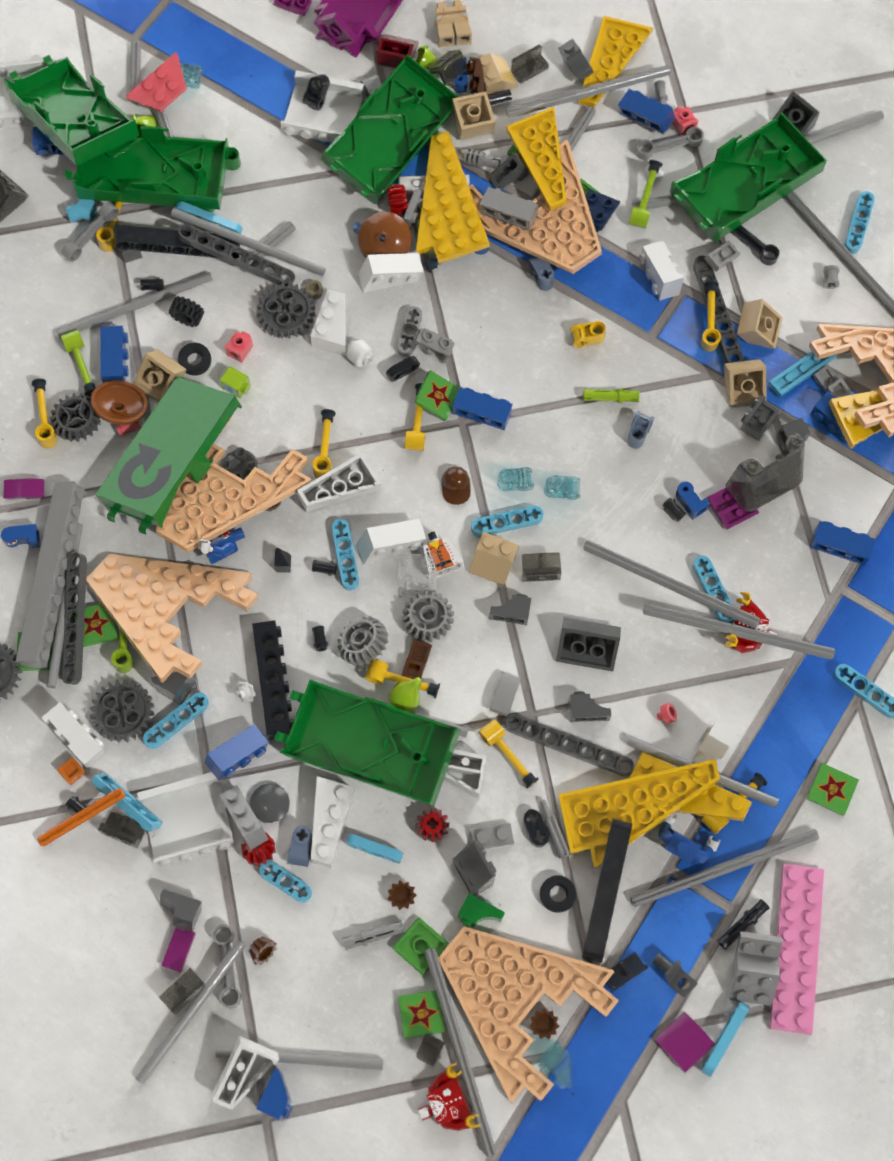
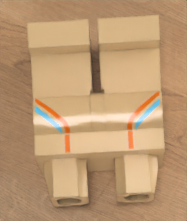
M454 0L452 7H446L445 2H437L435 21L439 47L454 46V37L456 45L471 44L472 31L469 26L466 5H463L461 0ZM467 36L464 40L459 39V37ZM451 38V39H450L449 41H447V42L442 41V39Z

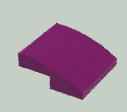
M741 481L706 497L712 510L726 530L759 514L752 497H748Z
M683 1012L654 1039L684 1073L715 1045L712 1039L686 1012Z

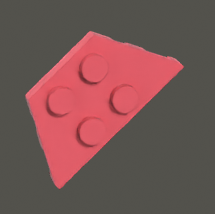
M175 52L125 96L127 100L162 112L183 94L187 87L178 54Z

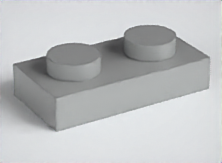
M417 189L414 190L403 218L410 229L412 224L417 222L418 209H422V191Z
M727 241L709 253L704 259L717 272L736 259L740 253L730 241Z
M511 823L471 830L472 841L476 840L477 844L481 843L484 849L514 844Z

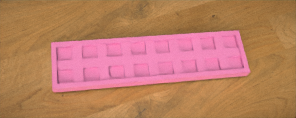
M789 864L782 865L777 937H782V947L778 958L780 977L771 1006L769 1029L807 1035L813 1034L824 869Z

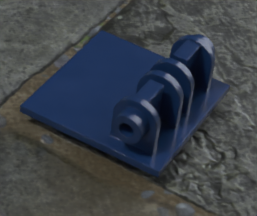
M589 189L585 197L595 230L599 232L605 227L620 201Z

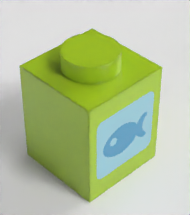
M229 366L220 379L222 389L238 398H241L250 389L249 376Z

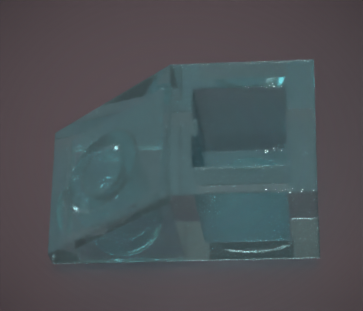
M556 1040L538 1059L540 1062L539 1067L546 1074L550 1072L555 1077L554 1082L562 1090L564 1088L569 1090L572 1087V1055Z

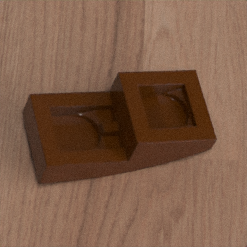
M413 639L401 676L411 679L416 677L422 678L431 652V644Z

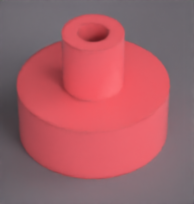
M671 703L661 705L657 718L659 721L664 720L667 724L677 721V712Z

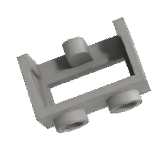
M421 328L415 336L411 350H415L417 344H421L427 347V355H432L434 351L444 354L441 363H445L451 355L455 342L426 328Z

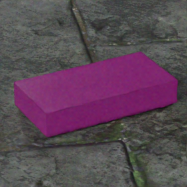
M175 928L161 966L182 973L196 933Z

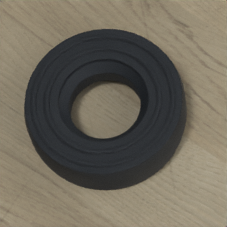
M189 343L178 354V363L186 369V374L193 376L201 375L211 365L210 351L203 344ZM193 353H197L202 357L201 362L197 365H192L188 362V357Z
M551 876L543 882L540 888V900L543 906L551 912H565L572 907L576 900V888L571 880L564 876ZM555 886L562 887L566 892V897L561 902L552 900L550 896V891Z

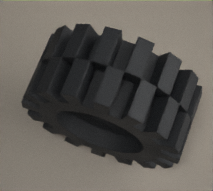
M180 296L174 298L168 310L171 317L175 318L174 320L191 327L199 325L205 312L199 304H195V301L192 302L189 298L185 299V297Z

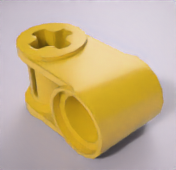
M601 321L572 326L570 332L574 337V347L581 348L587 345L602 343L606 334L605 324ZM594 331H600L601 333L596 334Z

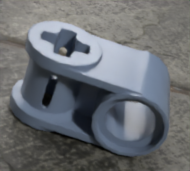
M537 257L529 259V269L539 289L543 291L552 289L554 285V271L550 263Z
M640 411L636 412L627 439L630 447L635 449L642 447L655 417L652 416L650 418L640 414ZM633 436H639L640 439H636Z
M299 826L294 830L287 864L308 867L312 834L307 827ZM305 832L308 837L301 841L298 835H302Z

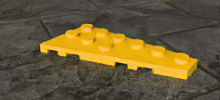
M603 16L589 63L594 73L585 78L582 88L618 78L650 36L653 27ZM606 92L579 99L578 104L595 108Z
M551 107L506 126L511 140L550 211L566 205L567 199L555 108Z
M877 390L833 398L829 401V406L850 449L861 441L867 440L871 435L883 430L880 424L863 429L854 415L856 410L884 402L877 393Z
M642 752L629 778L677 767ZM713 785L675 813L697 814V816L705 817L706 815L720 819L744 821L752 801L717 785Z

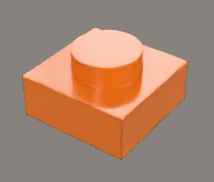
M73 756L57 769L70 786L86 773Z

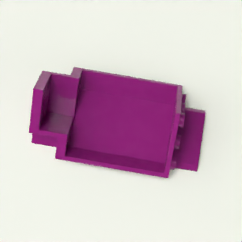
M320 0L314 9L318 16L313 24L320 30L315 39L319 41L324 39L330 42V46L340 51L342 49L348 50L351 56L357 58L366 43L376 41L403 0Z

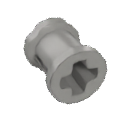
M828 265L823 268L825 288L835 289L839 287L838 273L840 269L838 266Z

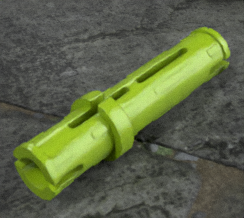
M620 388L619 390L584 389L583 401L639 402L640 397L639 390L627 391Z

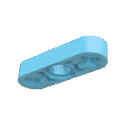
M349 834L345 843L352 848L395 863H400L404 854L397 849L354 834Z
M272 861L261 864L259 872L264 880L300 903L310 900L312 891L309 885ZM265 867H273V872L278 875L276 882L273 881L275 876L271 874L265 875ZM288 876L291 878V885L289 887H282L280 885L282 877ZM295 882L299 883L296 887L300 890L306 888V893L308 894L306 897H298L299 893L293 889Z

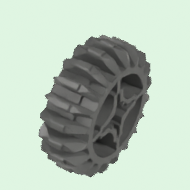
M75 393L70 398L66 395L65 400L59 398L60 404H54L55 410H51L52 417H50L56 434L61 435L64 440L68 438L70 442L74 438L79 442L82 437L84 440H87V435L93 437L92 431H98L97 425H101V418L93 411L91 398L88 395L84 397L82 393L78 397ZM86 410L90 411V417L88 420L85 417ZM64 415L67 417V424L65 426L62 424Z

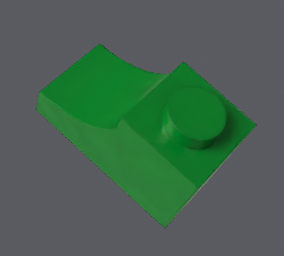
M469 893L457 914V918L460 919L459 922L470 928L471 925L475 927L477 923L483 920L501 922L505 912Z

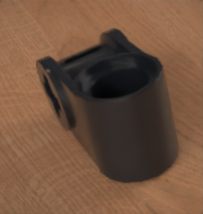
M320 74L310 78L302 100L304 104L308 103L314 106L316 110H321L330 86L328 76Z

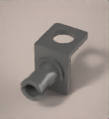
M661 953L654 958L652 963L665 973L664 976L667 984L683 998H686L697 986V981L682 969L680 961L677 960L672 964ZM687 979L690 982L689 987L684 990L678 987L679 980Z

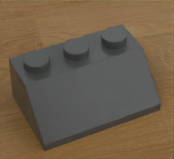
M564 617L556 662L613 672L620 642L621 627Z

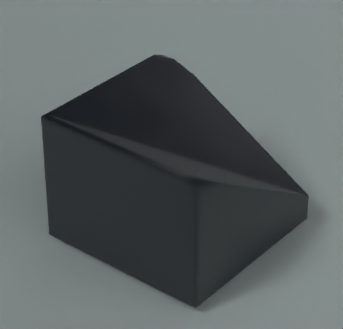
M280 548L275 549L274 566L277 572L291 573V555Z

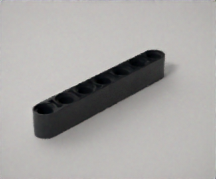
M129 225L115 227V247L119 249L217 258L181 242L177 237L178 230ZM181 231V234L185 237L191 235L189 231ZM209 233L240 247V244L237 242H234L217 234ZM198 238L199 243H208L205 238ZM216 245V246H215V249H216L218 252L224 251V247H223V246H221V245ZM237 252L231 254L234 259L240 257V254Z
M612 819L582 958L601 963L603 961L633 823Z

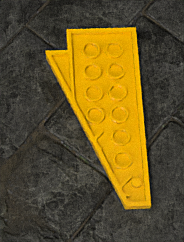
M449 131L431 137L416 251L419 255L434 250L438 263L441 264L490 247Z
M716 759L558 794L570 853L574 854L590 850L594 868L600 867L603 863L612 819L633 823L629 846L720 780Z

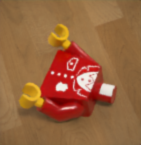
M740 592L743 598H737L736 600L737 603H743L744 605H741L740 609L759 617L760 622L756 628L735 620L734 625L777 635V632L767 629L769 619L751 600L750 593ZM733 634L725 636L729 642L724 643V647H731L742 654L760 649L762 645L760 642L739 638Z
M453 1063L447 1067V1070L436 1076L428 1088L429 1094L426 1095L429 1104L418 1108L422 1121L434 1116L437 1125L441 1124L444 1129L461 1131L469 1128H478L481 1124L476 1125L474 1118L479 1115L470 1114L456 1078L462 1073V1070L456 1073L454 1066L457 1063Z

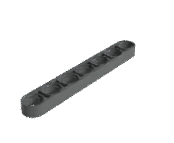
M182 224L178 228L177 237L183 243L281 286L283 282L285 287H287L289 282L291 286L294 283L295 274L290 269L192 225ZM188 230L191 235L185 237L181 234V231ZM203 237L208 243L201 244L198 242V238ZM216 245H221V246H223V247H224V251L218 252V251L215 249V246H216ZM237 252L241 255V258L234 259L231 254ZM255 260L258 266L252 267L248 261ZM270 267L275 273L268 274L265 268ZM283 275H288V276H290L291 281H289V282L284 281V280L282 279V276H283Z
M701 255L696 257L693 269L706 307L708 308V293H706V287L702 278L709 277L712 281H717L713 268L704 259L706 256ZM699 261L705 262L706 267L700 268L697 263ZM718 286L717 293H715L717 295L715 308H720L723 313L720 315L715 314L714 328L721 334L719 345L726 363H734L729 359L731 355L737 356L739 358L738 362H742L743 354ZM726 324L728 329L723 331L719 329L718 325ZM730 339L734 345L726 346L724 340Z
M77 552L71 553L67 561L62 680L64 683L77 685L82 678L87 558L84 554ZM79 557V564L75 566V560ZM76 576H78L79 580L78 583L75 585L74 579ZM75 595H77V596H78V600H77V602L74 604V603H73V598H74ZM76 614V615H77V619H76V621L73 623V622H72V618H73V615ZM73 633H76V639L72 642L71 637ZM75 652V658L71 661V654ZM74 671V678L70 680V673Z
M511 714L506 718L505 728L514 735L621 776L630 775L634 769L632 759L517 714ZM509 720H518L519 727L515 729L510 728L508 725ZM529 726H535L538 733L531 736L526 730ZM553 733L556 736V741L553 743L547 742L545 735ZM566 740L573 741L575 747L572 750L565 749L563 744ZM583 748H591L593 755L585 757L582 754ZM604 754L609 755L612 762L610 764H603L601 756ZM623 761L628 762L630 770L622 771L619 764Z

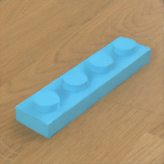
M810 352L769 381L768 385L779 397H782L836 359L837 354L817 360L813 352Z
M107 773L98 774L93 777L91 782L99 792L105 795L117 788L123 789L126 796L115 803V805L122 808L128 817L137 821L142 829L150 832L160 828L163 822Z

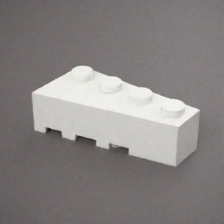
M360 453L298 489L297 498L306 512L378 491L381 489L382 483L363 454Z
M317 776L311 850L312 863L332 869L356 794L355 787Z

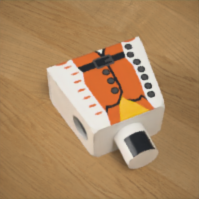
M431 532L426 535L428 544L423 546V555L429 580L463 568V560L448 537L439 540L437 532Z

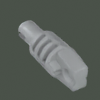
M455 147L460 163L478 167L489 166L497 168L500 166V157L486 155L483 151Z

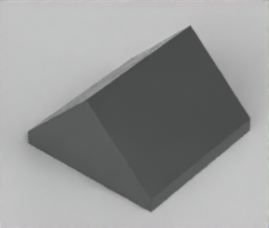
M792 91L772 120L777 118L780 112H782L805 136L815 127L820 111L795 91Z
M172 672L164 683H161L156 676L151 677L157 692L178 705L183 703L196 684L194 675L189 679L178 672Z

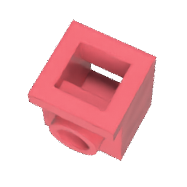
M679 106L674 110L675 119L672 123L679 135L686 134L687 130L691 127H697L698 119L694 117L689 106L685 108Z
M236 331L229 343L225 345L226 355L242 363L253 347L251 336L244 331L241 333Z

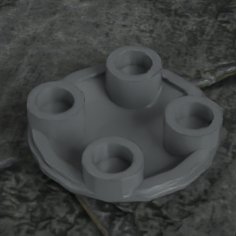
M237 448L227 454L221 461L220 466L245 480L254 467L258 468V461L251 452L246 451L244 448Z
M277 784L261 785L251 796L250 807L256 818L262 823L279 821L289 812V796L284 788Z

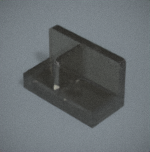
M540 44L512 59L511 71L520 84L549 69L548 62L541 55L542 46Z
M460 49L452 50L440 57L427 70L431 74L439 73L443 84L449 85L467 70V63Z
M559 552L522 554V582L561 579L562 572Z
M110 812L105 824L101 823L98 828L101 834L138 849L146 830L139 826L138 822L130 819L128 816L124 817L115 812Z
M634 952L610 968L614 973L606 984L613 993L649 967L647 964L644 965L637 953Z
M189 968L159 998L176 1015L200 992L205 983Z
M426 1033L416 1053L417 1059L434 1068L445 1046V1042Z

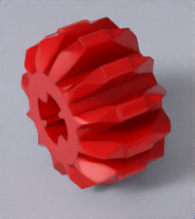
M396 184L388 187L387 192L391 213L398 215L406 213L408 201L405 186L403 184Z
M431 808L430 814L423 810L424 817L418 815L417 820L420 823H416L415 827L420 829L417 832L419 836L425 834L423 837L424 841L431 837V843H434L436 836L441 841L443 838L440 833L448 834L445 828L450 827V823L444 822L448 819V816H441L442 810L439 809L434 814V808ZM434 821L438 827L435 826V829H431L429 826L430 822Z
M267 832L265 833L269 840L252 850L245 839V843L241 844L242 856L250 865L255 864L259 866L261 862L266 864L267 859L273 860L272 854L276 853L275 842Z

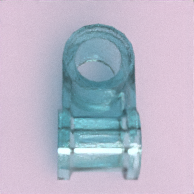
M180 63L186 87L199 88L201 85L200 76L203 75L204 71L203 68L198 65Z
M522 467L501 470L497 480L498 488L502 491H528L533 489L534 484L531 480L532 468ZM502 478H508L510 482H504Z
M550 476L546 480L544 493L550 498L579 499L580 478L576 476Z

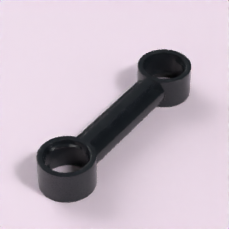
M742 225L731 231L760 254V260L763 264L773 265L777 262L780 252L775 245H765ZM770 251L774 253L775 258H767L764 252Z

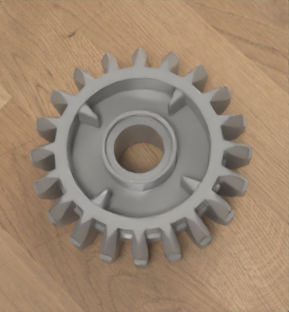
M425 590L424 596L416 593L417 599L411 596V603L406 602L405 607L407 609L402 611L405 615L402 617V621L406 622L404 628L409 629V635L415 633V639L422 636V642H425V638H429V642H433V637L440 640V634L446 636V630L450 631V624L454 623V619L451 618L454 616V611H450L452 604H447V598L441 600V593L437 597L434 591L431 592V595H427ZM426 613H430L433 615V618L428 620L423 616Z
M362 616L361 619L356 618L353 623L349 621L350 625L344 627L345 631L339 633L341 638L337 639L339 644L337 648L341 657L349 664L362 667L365 663L370 665L371 660L377 661L376 657L378 655L382 656L381 651L386 649L385 644L389 642L386 627L378 619L371 616Z

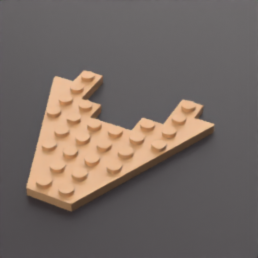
M568 140L559 144L567 204L550 211L542 195L532 200L538 204V216L530 231L482 215L480 212V202L483 196L473 185L469 186L484 230L488 235L572 274L602 255Z
M819 324L816 330L821 339L811 341L809 344V348L817 360L850 351L858 364L875 360L890 384L879 386L877 393L884 402L856 410L854 415L863 429L880 424L887 436L891 437L894 434V329Z
M213 444L205 455L209 461L214 459L210 465L211 468L199 483H196L189 473L187 474L175 494L162 524L163 527L157 526V535L186 552L196 549L200 539L210 541L292 496L297 493L298 489L312 482L311 478L300 473L308 463V457L292 449L271 475L254 467L245 480L216 465L225 454V451Z
M108 554L86 578L88 587L161 683H164L173 671L191 679L202 666L201 660L172 645L181 635V630L168 622L187 600L204 608L216 595L248 611L258 599L257 593L245 588L252 579V573L116 554Z
M465 926L438 957L511 1103H513L524 1088L542 1101L554 1085L521 1057L534 1039L522 1030L519 1024L543 994L561 1007L572 991H574L605 1018L619 1001L603 988L614 973L611 969Z

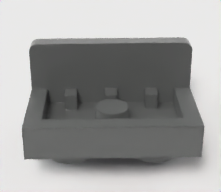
M764 395L760 399L756 398L750 407L752 408L751 412H746L741 419L743 424L740 429L758 441L780 412V410L764 401L766 398Z

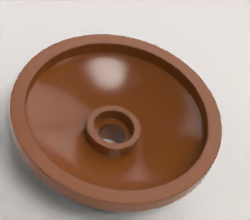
M378 212L369 216L363 222L358 234L359 248L365 258L368 255L408 254L412 242L408 224L403 218L391 212ZM382 235L386 237L384 242L380 241V236Z
M114 380L104 382L94 389L91 396V406L95 414L112 424L127 425L135 423L147 411L148 401L144 392L136 385L126 381Z

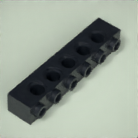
M275 620L252 623L266 733L269 741L275 739L277 731L289 735L294 722L293 719L289 718V712H292L291 700H287L286 693H290L288 681L284 682V675L287 674L286 663H282L281 656H285L283 644L279 645V638L282 637L281 626H277ZM271 639L274 641L271 646L264 645L266 640ZM269 658L276 659L274 664L266 663ZM273 676L279 678L276 683H270L269 679ZM274 695L282 697L278 702H273L271 699ZM276 714L284 715L281 721L274 720Z

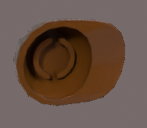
M453 466L448 468L442 475L443 497L452 505L464 504L468 501L471 494L469 475L462 467Z

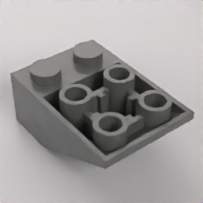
M476 840L468 844L452 860L469 893L474 896L494 885L495 873L497 872L491 861L487 862L486 851L481 843L477 844Z

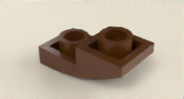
M470 57L466 66L467 75L473 76L469 84L470 94L481 93L484 91L482 63L480 58Z

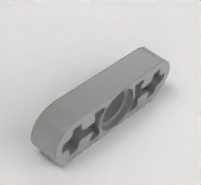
M416 306L409 307L404 317L397 345L398 353L403 357H409L413 354L414 350H411V347L420 329L422 311ZM413 313H416L417 316H415L414 323H412L411 315H413ZM407 328H412L415 330V333L413 335H407L405 333V330ZM406 340L409 341L407 350H403Z

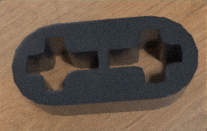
M414 355L390 367L386 371V375L391 382L397 381L415 371L420 366V362Z
M528 810L524 814L523 822L529 839L535 847H544L548 842L549 835L542 816L537 810ZM530 814L538 818L535 821L536 827L533 826L531 821H527ZM536 830L539 831V834L541 836H545L542 840V843H540L539 840H534V838H536L537 836Z

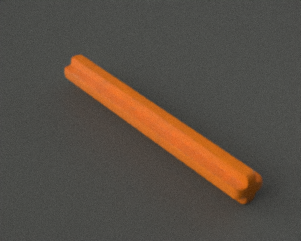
M117 788L38 836L37 841L40 846L48 845L124 799L126 795L123 789Z

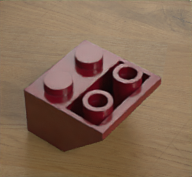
M388 34L383 35L376 50L377 64L397 68L407 54L414 59L419 41Z

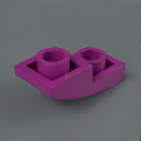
M274 0L273 5L295 14L305 15L312 0Z
M45 479L4 480L3 498L7 500L44 498Z

